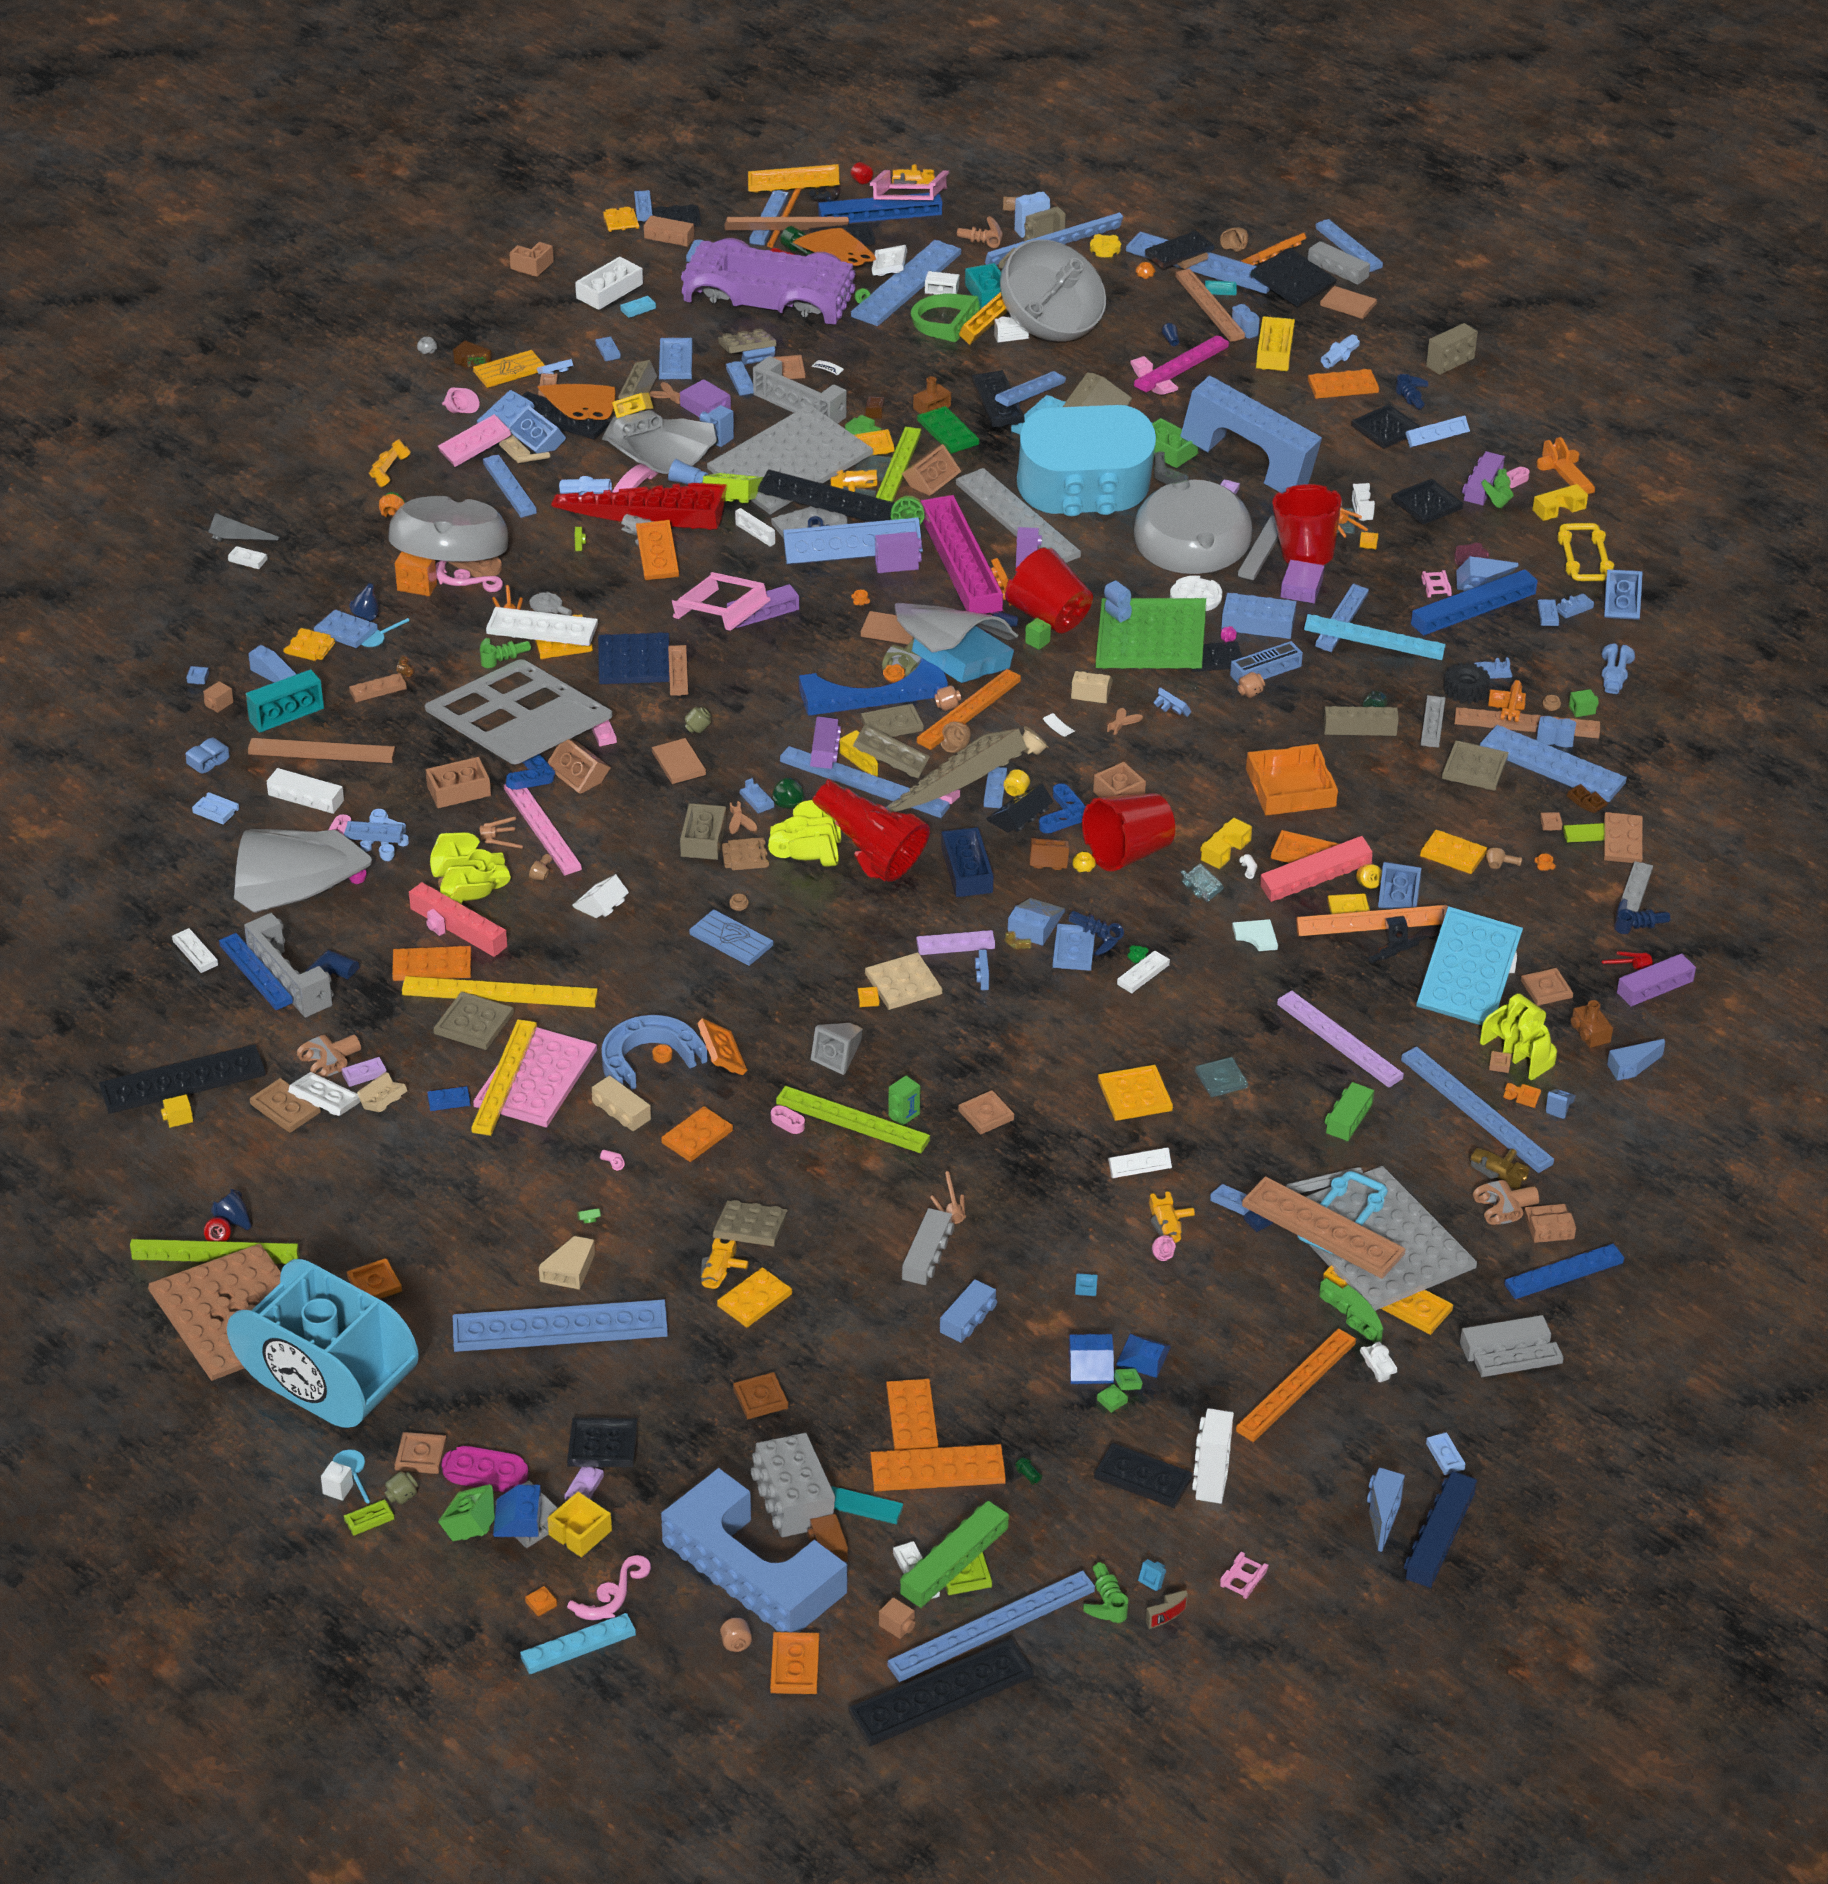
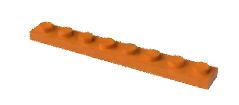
M1006 669L919 735L917 743L932 750L944 740L942 733L944 725L950 722L966 724L1021 682V676Z
M1439 905L1297 917L1298 937L1385 930V918L1399 916L1405 917L1408 928L1442 925L1448 906Z
M1338 1328L1237 1425L1236 1432L1252 1442L1256 1441L1355 1345L1356 1338Z

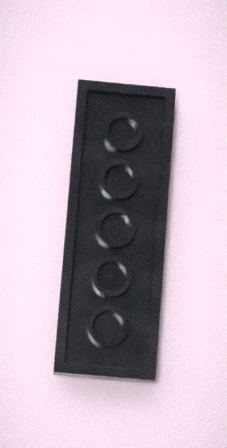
M1003 370L972 375V382L992 427H1002L1010 424L1017 425L1025 422L1018 403L1007 407L995 400L997 394L1011 389Z
M527 391L522 395V397L533 402V409L560 430L584 436L588 439L595 440L611 422L610 417L605 420L593 418L584 420L572 419L555 407L546 397ZM580 412L573 413V415L577 417L583 416V414ZM593 413V415L597 417L603 416L601 414Z

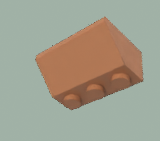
M942 444L910 466L902 475L911 488L930 496L958 475L961 470L944 444Z
M571 738L558 744L547 762L555 771L556 776L580 794L600 784L611 768L579 742Z

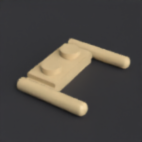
M512 434L498 442L517 463L550 458L549 452L530 454V451Z

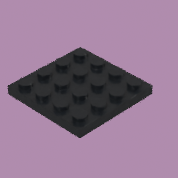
M1290 247L1257 266L1250 273V276L1296 307L1302 306L1335 285L1337 281L1331 274Z

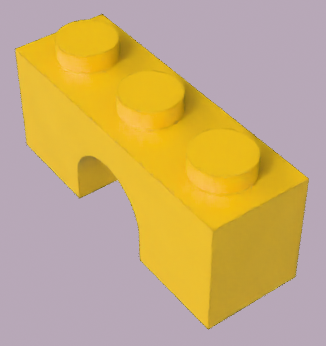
M1576 484L1534 496L1533 511L1545 521L1558 517L1559 507L1567 508L1571 512L1583 510L1587 506L1588 494Z
M1232 818L1218 832H1215L1207 842L1202 844L1201 860L1220 869L1230 860L1231 847L1241 850L1251 841L1252 826Z

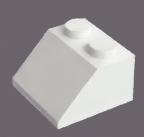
M615 874L595 884L573 904V907L595 918L601 915L606 917L613 911L612 907L614 905L618 906L625 901L623 897L629 892Z

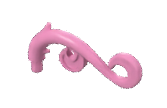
M439 561L435 565L436 578L440 584L467 586L483 582V588L488 592H497L503 587V581L497 576L471 578L468 570L458 569L454 572L453 578L445 574L447 573L445 570L447 561ZM486 581H492L495 584L490 585Z
M640 1555L628 1557L620 1571L619 1586L614 1583H604L597 1589L598 1600L610 1602L609 1604L595 1607V1605L586 1606L571 1600L567 1608L574 1611L576 1616L586 1620L616 1617L613 1613L621 1607L627 1594V1569L632 1565H638L641 1569L631 1571L630 1575L635 1579L644 1578L651 1571V1563L647 1558ZM610 1595H614V1596H615L612 1601H611V1596H610Z

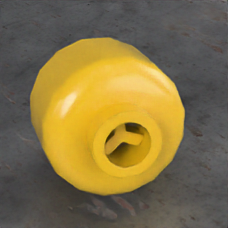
M1014 769L1010 771L1004 780L1003 786L1009 795H1021L1030 785V779L1024 771Z
M1370 863L1360 866L1356 874L1357 881L1363 887L1376 888L1381 884L1382 870L1377 865Z

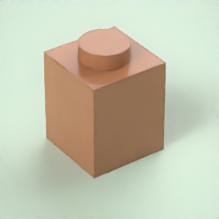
M220 681L203 691L205 706L217 713L233 703L232 688Z
M893 1597L879 1611V1626L901 1639L906 1633H910L915 1626V1611Z

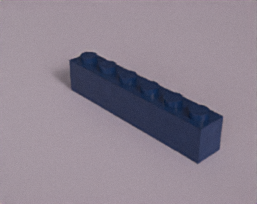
M1454 1471L1451 1472L1449 1479H1444L1441 1487L1442 1494H1437L1434 1501L1435 1508L1434 1510L1430 1509L1426 1522L1428 1523L1423 1525L1420 1530V1540L1414 1542L1411 1552L1413 1555L1412 1557L1408 1556L1404 1569L1407 1570V1580L1432 1588L1475 1495L1477 1479Z

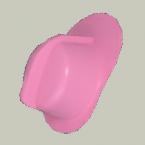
M450 388L442 405L446 406L454 414L474 413L479 408V399L470 389Z

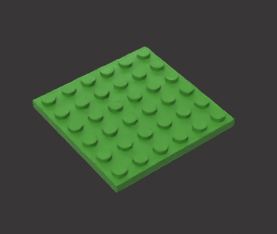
M1102 598L1096 668H1202L1206 598H1131V617L1121 623L1106 612L1105 603L1107 599Z

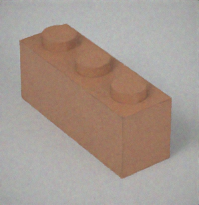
M650 216L644 224V238L688 247L694 238V224Z

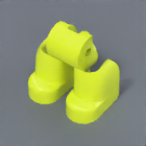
M812 800L799 803L793 809L794 817L771 826L768 846L774 856L779 858L792 857L796 860L805 861L820 859L824 867L838 865L837 843L841 842V829L835 824L836 821L820 810Z
M470 833L440 834L430 857L433 876L444 877L441 882L440 893L462 904L463 901L485 898L491 893L492 889L503 887L510 881L511 876L504 864L503 853H490L483 849H476L480 841L475 835Z
M1516 994L1511 997L1509 1004L1500 1007L1488 1015L1483 1022L1480 1044L1485 1045L1497 1036L1504 1039L1503 1053H1514L1512 1059L1514 1064H1517L1526 1057L1531 1059L1528 1077L1530 1080L1535 1079L1552 1068L1556 1062L1557 1049L1551 1043V1036L1547 1027L1543 1025L1546 1012L1522 994Z

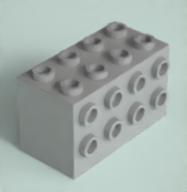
M806 1433L756 1443L755 1453L752 1455L754 1467L751 1468V1475L753 1480L758 1483L760 1496L765 1499L766 1511L772 1515L773 1527L778 1529L781 1537L805 1533L807 1529H810V1519L833 1514L835 1495Z

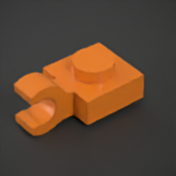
M1507 1083L1503 1097L1508 1100L1517 1098V1103L1535 1108L1541 1094V1089L1522 1084L1520 1088L1514 1084Z

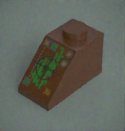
M463 341L453 349L454 363L463 367L471 368L492 362L491 350L468 341Z

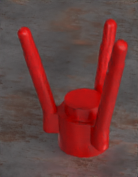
M1618 951L1617 955L1634 958L1602 960V964L1633 963V967L1638 970L1652 966L1651 955L1647 953Z

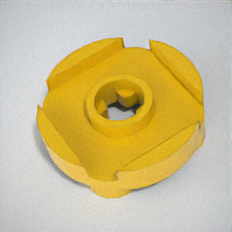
M1096 234L1090 241V251L1096 252V256L1113 257L1114 253H1120L1121 242L1116 235Z

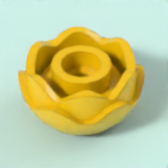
M1080 852L1072 860L1073 867L1078 872H1090L1096 864L1094 857L1088 852Z

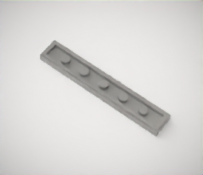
M1271 515L1238 571L1239 577L1255 580L1279 538L1275 516Z

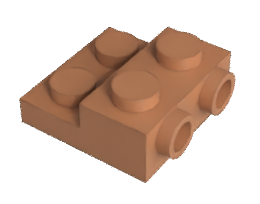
M1565 1204L1525 1207L1524 1215L1534 1243L1574 1239L1576 1226L1572 1214L1567 1212Z

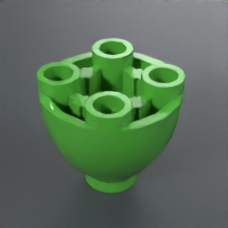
M914 496L900 497L891 509V519L919 518L920 525L924 520L925 513L922 502Z

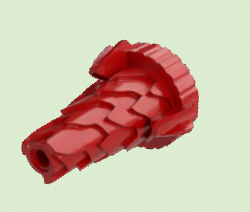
M827 779L826 783L820 787L812 800L820 810L836 821L835 824L840 827L844 834L852 839V842L862 850L856 851L854 856L870 878H881L883 881L891 882L899 879L913 866L927 844L930 827L912 813L890 812L880 804L876 805L863 797H859L848 788L843 789L831 779Z

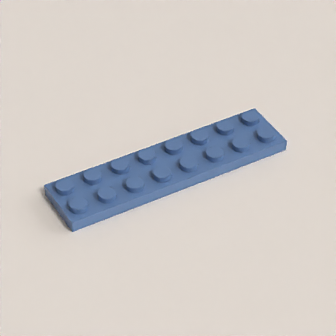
M919 518L783 530L786 564L875 557V535L916 532L917 537L921 538Z
M1496 725L1480 743V746L1509 752L1508 761L1575 788L1582 784L1591 794L1596 791L1607 802H1610L1626 783L1627 777L1499 725Z

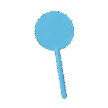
M409 618L382 631L377 630L361 645L366 647L380 645L384 641L383 633L409 622Z
M345 1450L338 1453L333 1458V1462L351 1468L352 1476L365 1502L369 1503L370 1500L357 1476V1473L364 1468V1456L356 1450Z

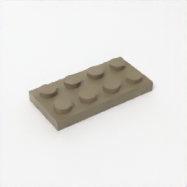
M866 724L853 744L859 751L866 752L874 756L875 759L882 760L893 768L900 769L909 776L916 778L920 777L930 756Z

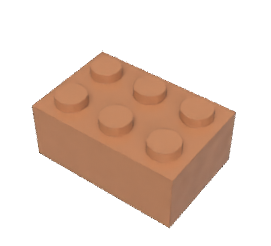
M479 757L426 769L427 787L437 808L491 796L490 780Z

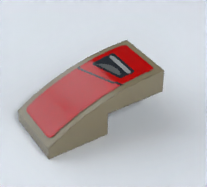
M1187 1591L1165 1595L1164 1604L1148 1607L1146 1612L1148 1628L1151 1629L1163 1625L1180 1615L1187 1608Z

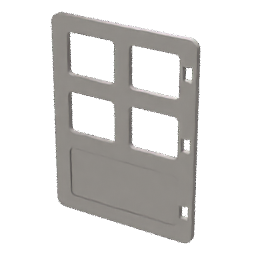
M522 659L516 660L425 704L426 712L511 764H519L612 718V711ZM515 672H521L533 679V681L506 694H501L488 686ZM542 688H548L560 695V697L533 710H528L515 702ZM471 693H477L489 700V702L462 715H457L444 707ZM498 709H504L517 717L488 732L471 724V722Z

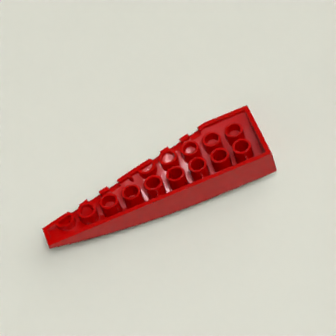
M688 483V486L680 487V484H673V487L663 488V485L653 487L652 489L647 487L619 489V492L612 493L611 490H603V493L594 494L593 491L583 495L578 493L556 494L551 505L559 509L622 522L623 517L629 514L643 519H650L652 522L670 520L671 527L712 530L717 529L721 521L727 484Z

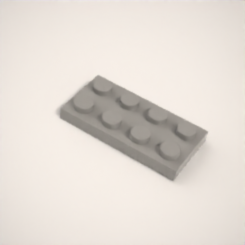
M810 506L771 518V524L783 537V530L807 528L808 520L812 516H819L823 520V525L829 524L830 526L847 524V517L844 514Z

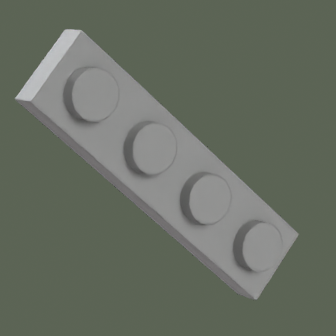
M1427 695L1421 739L1422 746L1439 747L1445 697Z
M1634 862L1621 901L1623 899L1628 900L1627 909L1633 912L1639 911L1653 865Z
M1556 1342L1475 1356V1364L1481 1377L1563 1363V1356Z

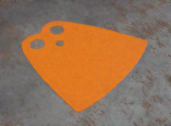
M842 228L817 231L792 242L813 252L833 254L842 262L853 265H861L865 261L871 262L876 260L875 255L865 245ZM865 254L870 256V258L865 259L862 258L861 255ZM853 258L858 262H850L848 259Z
M591 384L537 386L555 407L572 419L584 420L593 418L605 420L610 417L614 408L612 402H615V387ZM580 412L583 414V416L577 417L574 416L573 413ZM600 412L603 414V416L597 417L594 416L593 413Z

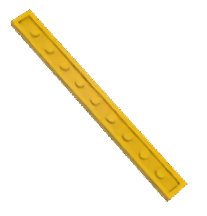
M405 976L402 987V995L456 999L462 991L491 1001L595 1007L598 997V989L408 976Z

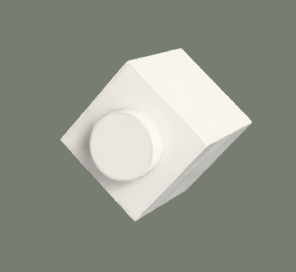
M331 1461L321 1476L323 1494L343 1501L353 1486L351 1468Z

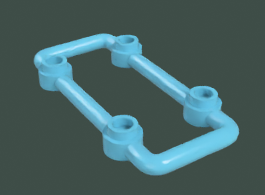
M1349 1171L1343 1174L1342 1177L1332 1180L1331 1190L1320 1205L1327 1208L1336 1196H1343L1347 1192L1350 1179L1373 1188L1379 1192L1368 1196L1367 1207L1355 1221V1223L1362 1226L1373 1212H1379L1383 1208L1384 1197L1387 1195L1388 1190L1380 1182ZM1298 1235V1238H1299L1301 1241H1303V1242H1305V1243H1307V1244H1310V1245H1312V1246H1314V1247H1316V1248H1319V1249H1321V1250H1323V1251H1325V1252H1328V1253H1330V1254H1333V1253L1327 1251L1326 1249H1324V1248H1322V1247H1320V1246H1318V1245H1316V1244H1314V1243H1312V1242H1310V1241H1308V1240H1306V1239H1304V1238H1302L1301 1236Z

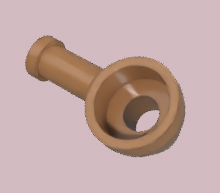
M1491 848L1486 854L1489 867L1492 869L1500 868L1503 862L1516 864L1517 866H1520L1522 862V857L1505 855L1504 850L1500 848Z
M545 854L540 862L537 860L534 862L529 872V878L546 880L549 874V869L546 865L552 861V857L549 854Z

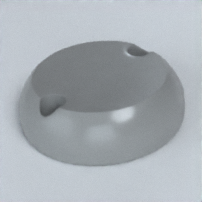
M1039 239L1028 241L1018 246L1011 253L1002 268L1000 288L1005 307L1010 316L1030 334L1048 341H1071L1086 335L1102 318L1106 306V294L1102 280L1091 263L1071 247L1051 240Z
M1186 480L1179 483H1170L1157 489L1139 508L1134 524L1136 546L1147 560L1163 569L1186 574L1213 572L1235 563L1246 553L1252 538L1251 517L1241 499L1226 487L1204 480Z
M446 496L416 498L403 504L390 521L389 542L395 548L405 553L422 558L454 562L478 561L497 557L508 548V528L502 516L490 505L472 499L455 502Z

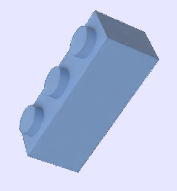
M974 1280L941 1316L940 1333L962 1343L966 1337L972 1334L977 1324L983 1322L986 1314L995 1308L997 1304L996 1289Z

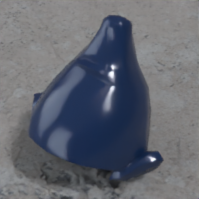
M369 583L349 604L351 613L365 618L367 621L375 620L379 613V605L375 598L374 585L372 583Z
M230 1189L231 1193L218 1203L213 1202L211 1213L214 1217H223L230 1224L237 1225L245 1230H249L252 1227L247 1214V1207L241 1198L243 1194L240 1191Z

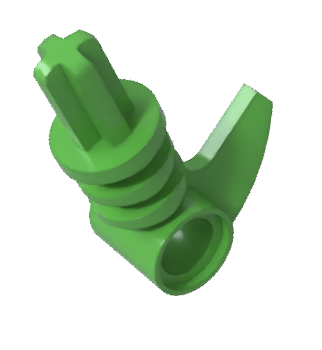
M1504 468L1498 470V476L1494 479L1495 488L1486 479L1481 482L1492 503L1498 508H1502L1514 496L1510 489L1511 480L1507 476V470Z
M485 638L480 648L481 665L485 668H492L496 666L497 659L498 661H503L504 657L505 660H508L509 656L515 659L517 657L516 654L531 650L530 643L526 641L513 644L510 641L507 646L502 644L501 648L499 645L496 647L491 645L490 639Z
M1098 1562L1093 1566V1571L1097 1578L1095 1587L1100 1592L1104 1604H1084L1083 1611L1099 1619L1121 1623L1127 1618L1128 1598L1121 1592L1117 1578L1109 1574L1105 1564Z

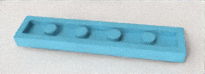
M627 1613L522 1651L520 1652L521 1659L530 1675L635 1636V1628Z

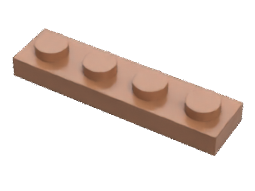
M686 645L668 646L670 695H688Z

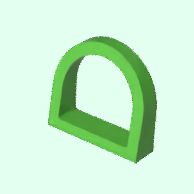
M951 293L937 294L917 302L911 310L913 325L920 332L928 336L957 342L960 338L958 334L963 325L981 309L978 296ZM951 307L961 310L951 324L929 322L921 318L925 311L932 308Z

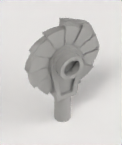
M539 593L530 599V607L535 612H553L556 614L559 612L568 616L572 613V610L562 606V600L555 593Z

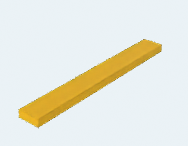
M517 1020L471 1127L472 1133L492 1135L536 1031L537 1022Z

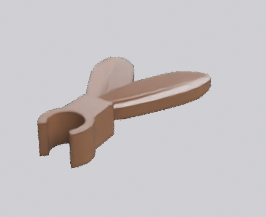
M666 382L661 383L663 391L649 392L650 397L670 398V400L680 404V393L673 391Z
M1120 708L1117 710L1116 720L1108 724L1107 732L1114 730L1113 735H1116L1122 728V725L1139 722L1143 719V716L1139 714L1126 716V710Z
M738 801L737 807H734L730 802V811L733 813L729 825L730 833H736L739 830L740 824L750 831H757L756 823L742 814L741 803Z

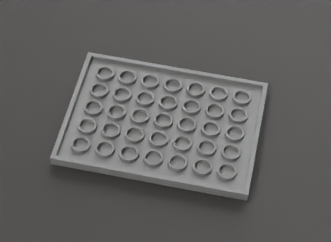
M809 404L707 463V469L712 473L764 477L767 470L770 469L824 483L831 479V477L838 475L837 472L844 471L872 455L873 448ZM761 492L757 493L755 499H751L752 502L769 514L792 502L791 500H784L776 496L765 495Z
M1383 1166L1362 1174L1384 1184L1388 1190L1387 1195L1384 1197L1383 1208L1379 1212H1373L1362 1226L1405 1248V1255L1386 1276L1381 1279L1335 1254H1330L1310 1245L1329 1267L1333 1266L1334 1272L1341 1279L1345 1280L1349 1286L1367 1300L1374 1311L1475 1269L1477 1266V1261ZM1350 1179L1347 1192L1343 1196H1336L1327 1208L1355 1222L1367 1207L1368 1196L1379 1191ZM1331 1187L1309 1195L1306 1198L1320 1204L1330 1192Z

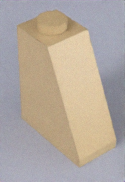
M577 1236L572 1237L540 1264V1282L580 1290L595 1256L594 1240Z

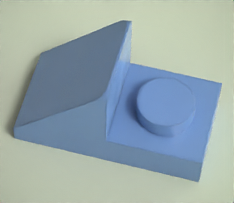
M1559 1089L1549 1091L1546 1113L1564 1119L1569 1104L1574 1102L1576 1095Z

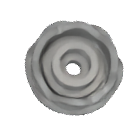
M423 337L419 340L417 348L422 354L433 353L437 349V343L431 337Z

